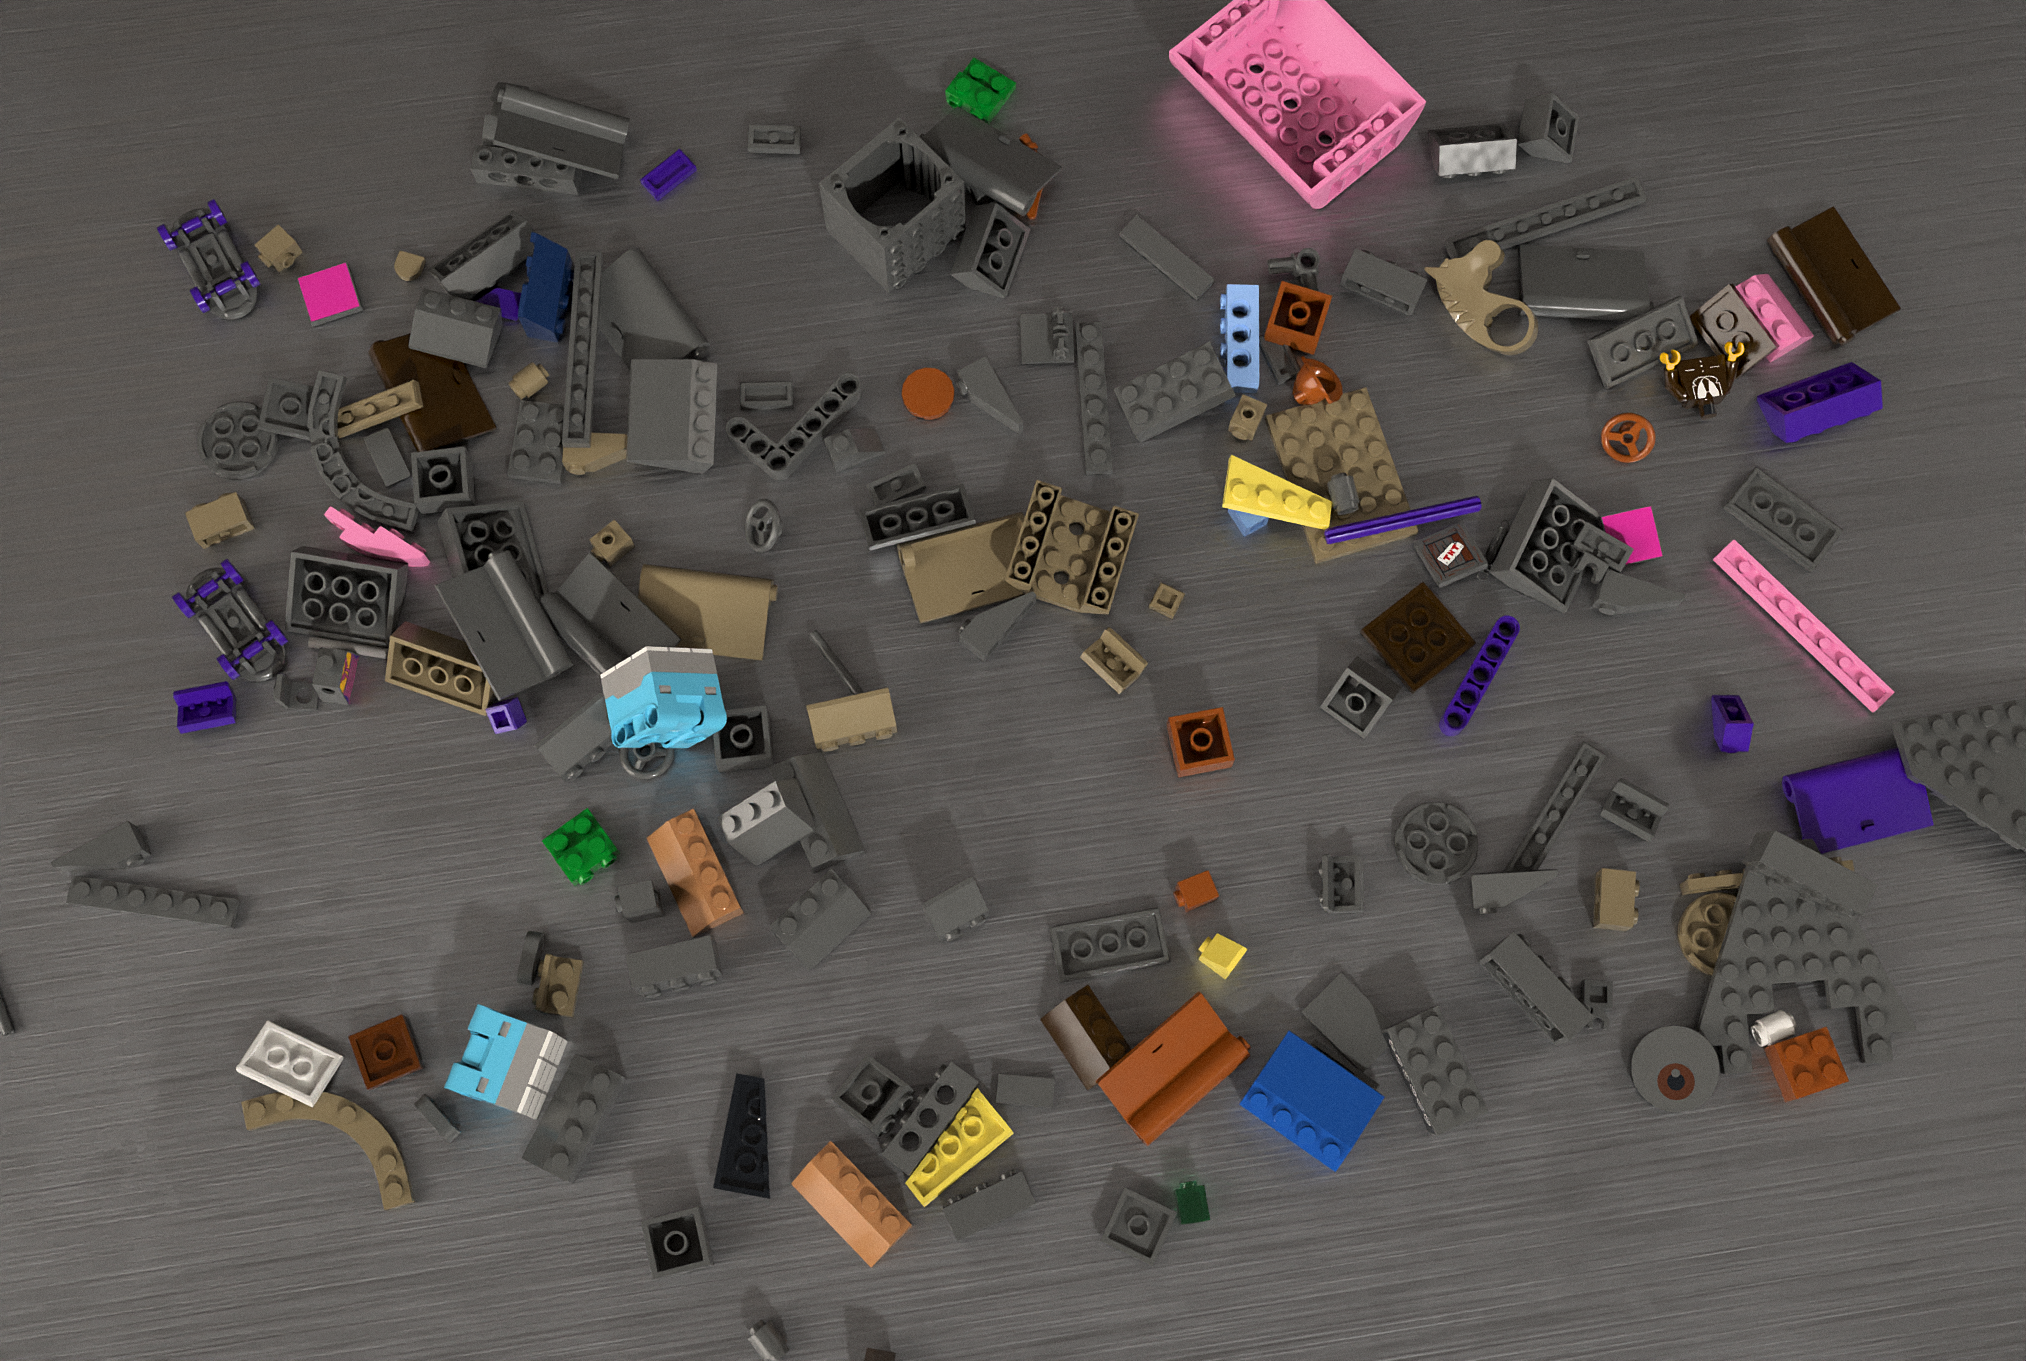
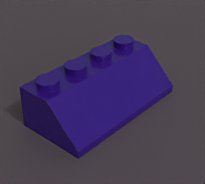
M1853 362L1757 395V402L1772 433L1785 443L1796 442L1805 436L1821 433L1830 427L1846 424L1850 420L1869 416L1872 412L1883 409L1881 380Z

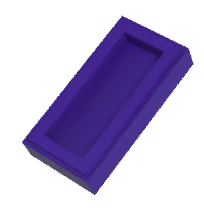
M678 149L641 178L640 182L659 201L696 172L697 168L682 150Z

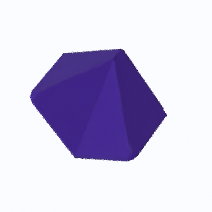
M518 697L496 702L485 709L495 734L516 730L527 722Z

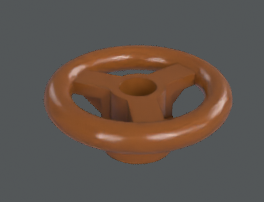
M1636 413L1615 415L1606 422L1601 432V443L1605 452L1611 458L1624 463H1632L1645 458L1652 451L1656 440L1652 424L1645 417ZM1627 421L1620 425L1617 432L1611 431L1617 423ZM1644 428L1647 433V443L1639 452L1636 441L1639 439L1640 430ZM1631 434L1633 437L1626 438L1624 435ZM1609 440L1620 441L1623 445L1627 446L1630 455L1621 454L1614 450Z

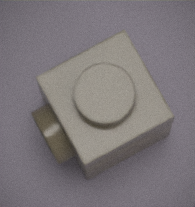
M279 224L255 244L260 252L257 256L267 268L273 266L279 273L284 268L290 267L295 259L303 253L296 241Z
M1243 394L1232 416L1228 431L1232 432V435L1238 439L1252 441L1265 414L1267 404Z
M615 520L589 539L593 546V549L590 550L591 553L601 562L605 561L609 567L613 566L635 548L632 539Z

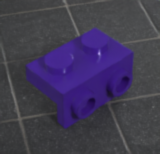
M227 681L173 692V698L178 705L177 728L181 734L236 723L237 698Z

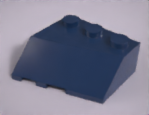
M531 232L530 242H533L534 252L533 257L527 256L526 267L529 282L525 281L522 286L518 318L527 337L558 343L560 334H564L566 330V310H570L572 306L571 291L575 267L568 249L538 233Z

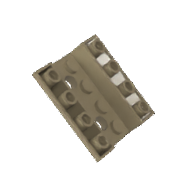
M1036 480L1005 581L1024 594L1033 591L1036 594V599L1078 613L1109 614L1139 514L1117 506H1113L1111 511H1107L1060 495L1062 488ZM1072 523L1080 524L1083 527V533L1081 535L1072 534L1069 530V525ZM1056 572L1065 573L1068 577V582L1066 584H1058L1054 580V574Z

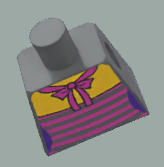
M321 647L319 649L312 686L322 702L350 704L360 657L358 654Z

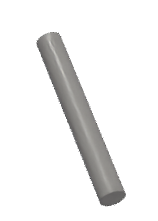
M314 636L309 638L308 643L309 647L331 648L349 651L358 655L388 658L389 648Z

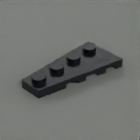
M736 1073L713 1189L770 1199L765 1078Z

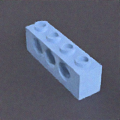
M1227 284L1225 294L1220 296V310H1225V318H1221L1220 334H1225V343L1221 342L1220 358L1225 359V367L1223 369L1235 393H1257L1259 386V285ZM1240 311L1244 313L1245 316L1237 317L1233 314V312ZM1239 335L1242 336L1245 339V341L1238 342L1233 337ZM1241 360L1245 363V366H1236L1233 361Z

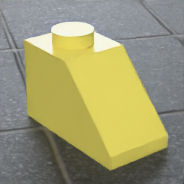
M1217 933L1213 939L1208 936L1198 949L1202 952L1198 960L1226 980L1247 949Z

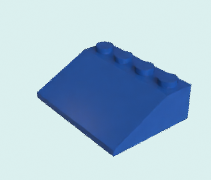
M1289 1030L1249 1087L1239 1105L1336 1172L1385 1096Z

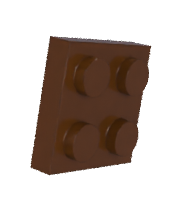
M403 1014L348 1036L367 1090L375 1089L423 1068L408 1023Z

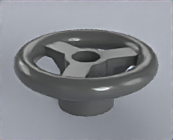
M760 499L750 507L747 513L745 536L749 546L754 551L759 553L766 552L774 546L777 538L781 535L783 522L776 505L768 499ZM766 507L769 509L763 518L755 516L760 508ZM753 526L756 527L759 533V544L754 538Z
M650 743L641 748H633L637 761L632 766L628 759V748H620L619 757L623 768L630 775L639 779H653L662 775L670 767L674 758V748L656 747L654 743ZM644 748L651 749L647 755H642V750ZM657 756H665L663 763L656 769L642 771L647 761Z

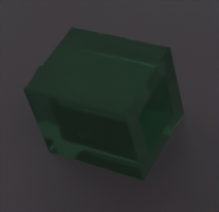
M1197 1181L1179 1183L1180 1189L1174 1190L1179 1226L1209 1221L1210 1215L1205 1186H1197Z

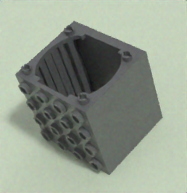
M900 117L819 183L826 230L888 293L894 289L901 288L912 273L920 272L931 257L940 255L945 250L946 245L952 240L959 239L966 229L964 181ZM903 178H905L906 190L912 191L916 188L918 194H925L926 199L932 201L904 226L899 222L893 228L881 227L872 224L860 216Z

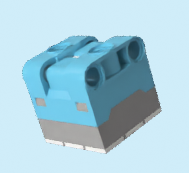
M646 646L600 675L611 728V738L614 746L617 748H641L650 743H661L664 748H689L720 731L726 724L727 715L723 705L712 649Z
M477 1004L468 1026V1030H470L472 1035L461 1062H454L444 1088L537 1120L568 1041L554 1032Z

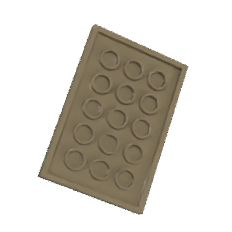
M1366 387L1343 393L1337 402L1328 404L1325 399L1313 405L1305 404L1266 415L1265 422L1287 481L1331 501L1327 487L1331 477L1339 473L1353 476L1360 501L1358 503L1359 509L1350 514L1338 515L1337 510L1333 509L1332 505L1328 528L1411 510ZM1302 525L1315 564L1411 537L1418 533L1417 526L1415 525L1327 544L1324 537L1325 530Z

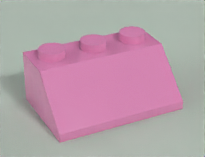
M1768 273L1754 275L1735 286L1780 346L1766 357L1770 363L1814 336Z

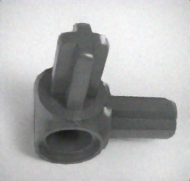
M1305 248L1300 252L1291 253L1290 257L1268 260L1267 268L1269 274L1292 272L1293 276L1301 279L1302 287L1318 291L1316 276L1319 275L1318 265L1320 263V256L1316 250ZM1302 258L1309 260L1311 267L1303 266L1300 260Z

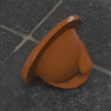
M1304 356L1300 357L1304 364L1297 373L1294 382V400L1301 405H1313L1325 399L1328 404L1337 402L1342 396L1343 391L1340 379L1334 371L1315 359H1307Z

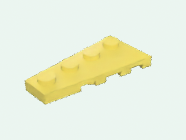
M1231 455L1229 458L1222 507L1323 530L1329 527L1332 508L1330 500L1238 457Z
M978 1088L973 1092L964 1108L962 1107L955 1116V1120L949 1128L939 1137L937 1144L930 1153H927L905 1183L923 1207L927 1206L1014 1134Z

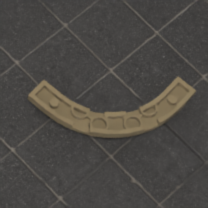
M281 1092L241 1102L246 1129L249 1131L279 1122L298 1119L322 1121L341 1129L361 1146L370 1159L378 1180L384 1210L394 1209L415 1202L406 1162L398 1144L393 1140L383 1124L360 1105L327 1092H322L314 1107Z

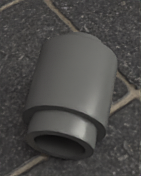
M1346 473L1333 475L1331 481L1327 483L1333 509L1337 510L1338 515H1346L1357 511L1360 501L1353 476H1347Z
M761 1319L748 1330L751 1336L747 1340L764 1361H778L790 1350L786 1345L787 1340L771 1320L765 1323Z

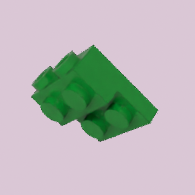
M973 58L963 72L959 71L947 87L945 97L947 103L952 108L960 107L985 123L990 124L1016 89V82L978 59Z
M588 808L542 840L574 886L578 884L584 885L594 877V872L601 867L607 868L616 862V856L620 854V851Z

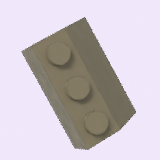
M888 688L806 705L817 750L822 749L824 752L833 751L839 748L838 745L849 743L851 746L860 745L866 742L865 739L876 737L877 740H883L892 737V733L897 732Z

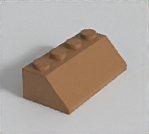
M694 808L668 820L647 837L693 938L744 913Z
M832 1141L806 1165L791 1183L871 1268L913 1226Z

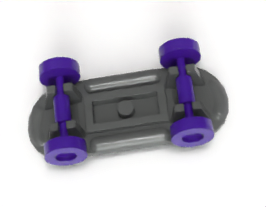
M212 199L207 202L210 210L204 208L193 209L181 215L173 223L171 233L165 224L158 226L157 230L170 251L174 249L178 251L196 287L190 289V292L203 313L211 311L223 319L236 320L251 312L257 300V286L261 285L250 263L248 261L243 262L224 226L228 221L216 200Z
M227 558L220 563L223 568L206 569L195 576L188 585L186 599L180 592L172 596V599L187 618L195 615L221 651L222 655L216 659L232 680L241 676L249 681H266L275 677L281 671L286 658L284 644L289 642V640L273 620L268 622L241 585V582L244 581L243 577Z

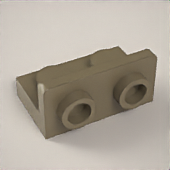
M546 954L545 959L540 961L538 967V977H541L539 988H535L532 1003L536 1005L535 1010L540 1013L574 1018L584 961Z

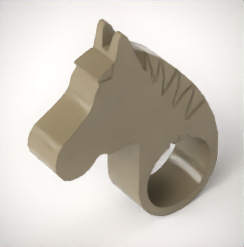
M1484 240L1462 258H1453L1451 260L1446 258L1439 268L1425 267V271L1436 280L1440 298L1454 321L1477 343L1491 351L1505 355L1520 354L1532 346L1538 334V321L1534 312L1519 300L1488 292L1492 281V271L1503 263L1505 257L1504 251L1496 242ZM1508 308H1518L1525 311L1529 320V328L1523 340L1513 346H1500L1496 344L1489 329L1493 322L1492 317H1496L1498 313Z

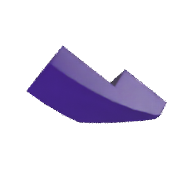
M496 288L475 302L501 308L503 318L517 321L521 293Z

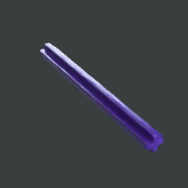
M1478 496L1468 497L1327 528L1324 532V537L1327 544H1333L1478 512L1481 510L1482 504Z

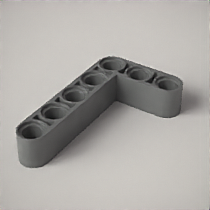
M853 373L842 374L777 444L748 420L739 416L731 418L726 424L729 442L771 478L779 481L785 480L861 399L860 379ZM848 385L856 387L852 392H846L843 389ZM830 404L838 406L834 411L826 410V407ZM813 423L821 425L817 430L808 429L809 425ZM737 429L746 430L741 436L733 435V432ZM795 442L803 444L800 449L790 448ZM757 445L765 446L762 452L752 451ZM778 461H783L786 463L784 467L780 469H775L772 467L773 464Z

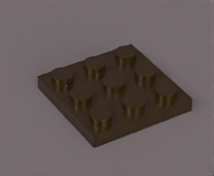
M1424 582L1416 586L1360 631L1361 635L1412 694L1476 644L1473 638Z

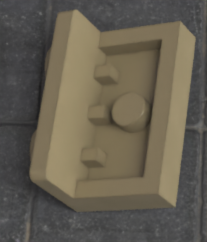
M1110 627L1080 656L1085 663L1119 694L1137 680L1148 665V662L1141 654L1136 652Z

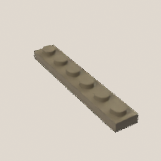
M1842 857L1829 858L1855 871L1853 860L1842 861ZM1745 868L1742 869L1743 873L1733 874L1732 870H1722L1715 872V876L1705 877V873L1688 875V879L1680 884L1681 894L1689 895L1739 889Z

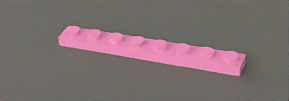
M1735 539L1713 559L1872 713L1895 693Z

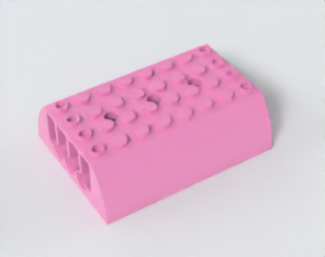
M1233 0L1169 51L1171 64L1314 209L1323 208L1393 151L1411 130L1426 104V101L1325 0ZM1252 65H1258L1263 71L1255 74L1249 68ZM1286 100H1293L1298 106L1290 109L1284 105V102ZM1321 135H1328L1331 137L1332 142L1324 144L1320 142L1319 137Z

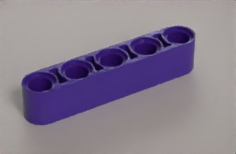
M1509 615L1502 616L1491 628L1440 718L1439 728L1445 735L1456 736L1468 724L1519 633L1520 625L1514 617ZM1499 627H1507L1510 630L1511 635H1503L1500 632ZM1486 649H1494L1498 654V658L1488 656ZM1473 672H1482L1485 676V681L1477 680ZM1460 694L1470 695L1473 703H1464ZM1447 717H1456L1460 722V726H1451Z

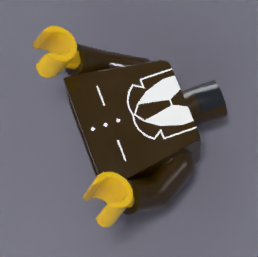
M1729 341L1725 344L1724 349L1729 354L1728 358H1725L1723 354L1680 360V353L1676 350H1671L1672 358L1668 360V354L1661 353L1659 359L1663 364H1666L1664 368L1666 390L1677 401L1681 402L1683 408L1698 407L1702 420L1716 417L1715 405L1720 404L1726 395L1730 393L1735 381L1739 363L1736 357H1739L1744 352V345L1741 342H1738L1735 352H1731L1732 342Z

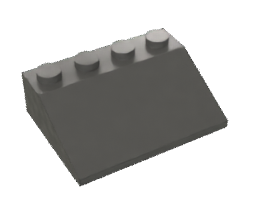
M694 359L631 360L626 462L704 474L714 464L716 363Z
M1553 478L1532 481L1490 569V573L1507 586L1562 613H1567L1588 566H1585L1579 573H1574L1573 569L1583 553L1571 546L1586 522L1600 529L1598 517L1602 515Z
M523 501L445 509L437 523L452 578L484 566L489 560V554L502 549L503 551H510L537 600L549 593Z
M307 546L291 551L284 631L389 648L390 635L397 629L405 596L408 563Z

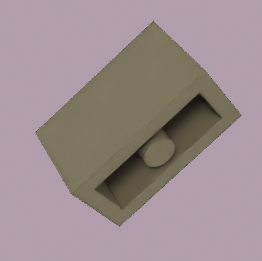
M237 492L222 494L217 500L197 504L192 510L185 512L195 541L203 549L255 529L245 501Z
M1606 868L1596 872L1593 928L1628 931L1634 927V924H1637L1638 908H1635L1634 905L1635 897L1639 894L1640 884L1639 880H1636V872Z

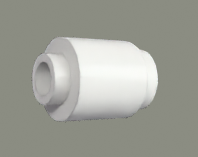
M1780 1009L1756 1020L1755 1025L1751 1026L1750 1030L1759 1046H1771L1795 1034L1796 1022L1789 1012L1785 1013Z

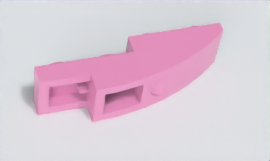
M330 506L324 514L331 524L343 531L339 537L347 547L364 556L408 563L409 567L428 566L430 563L425 556L426 550L415 542H412L411 545L403 541L405 537L393 528H390L388 531L380 526L375 531L364 522L359 525L353 521L355 517L342 508L340 511H337Z

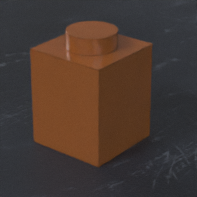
M1209 870L1177 882L1176 891L1173 892L1177 905L1179 907L1183 906L1186 913L1215 902L1219 897Z

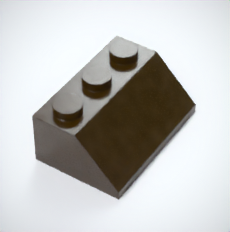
M1086 985L1062 1001L1040 1019L1087 1091L1096 1086V1080L1132 1050L1089 985Z

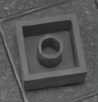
M465 446L411 453L414 504L421 514L444 512L446 508L475 506L472 457Z
M767 706L725 710L727 715L724 728L713 734L715 762L719 772L763 768L774 765L770 715Z
M697 1206L641 1221L653 1280H660L714 1266L705 1218L701 1207Z

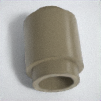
M531 362L513 375V380L508 384L518 398L522 400L525 397H531L548 384L546 378L549 377V374L540 363L535 365Z

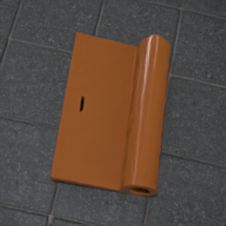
M1198 991L1099 1077L1096 1083L1134 1133L1148 1147L1250 1057L1248 1050L1251 1047L1242 1036L1239 1035L1236 1038L1228 1031L1208 1001Z

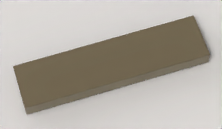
M412 380L339 408L337 422L338 438H343L423 407L419 382Z

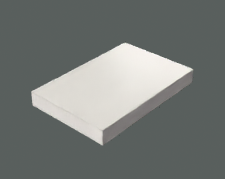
M267 1020L237 1065L236 1070L251 1079L314 1107L343 1061V1055Z

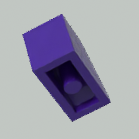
M1712 695L1713 731L1720 751L1727 753L1749 752L1754 723L1739 695Z

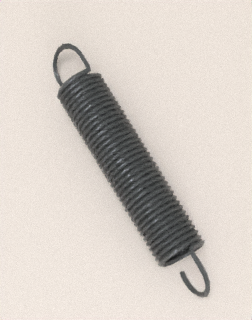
M1497 527L1484 557L1488 562V566L1480 570L1488 574L1486 579L1509 532L1508 528Z

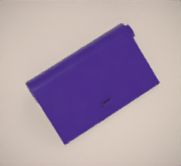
M1898 747L1789 774L1782 778L1784 794L1790 802L1795 804L1802 839L1813 838L1821 854L1934 825L1926 787L1921 783L1916 784L1907 778Z

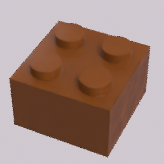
M1281 281L1264 339L1282 346L1288 345L1292 349L1314 355L1332 295Z
M1223 707L1168 718L1166 726L1178 778L1232 767L1235 758Z
M1827 1026L1764 1048L1785 1102L1796 1100L1849 1081Z

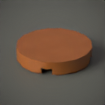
M925 367L915 370L903 383L902 399L904 406L915 417L918 416L925 420L940 418L949 411L954 400L955 392L952 380L946 373L936 368Z

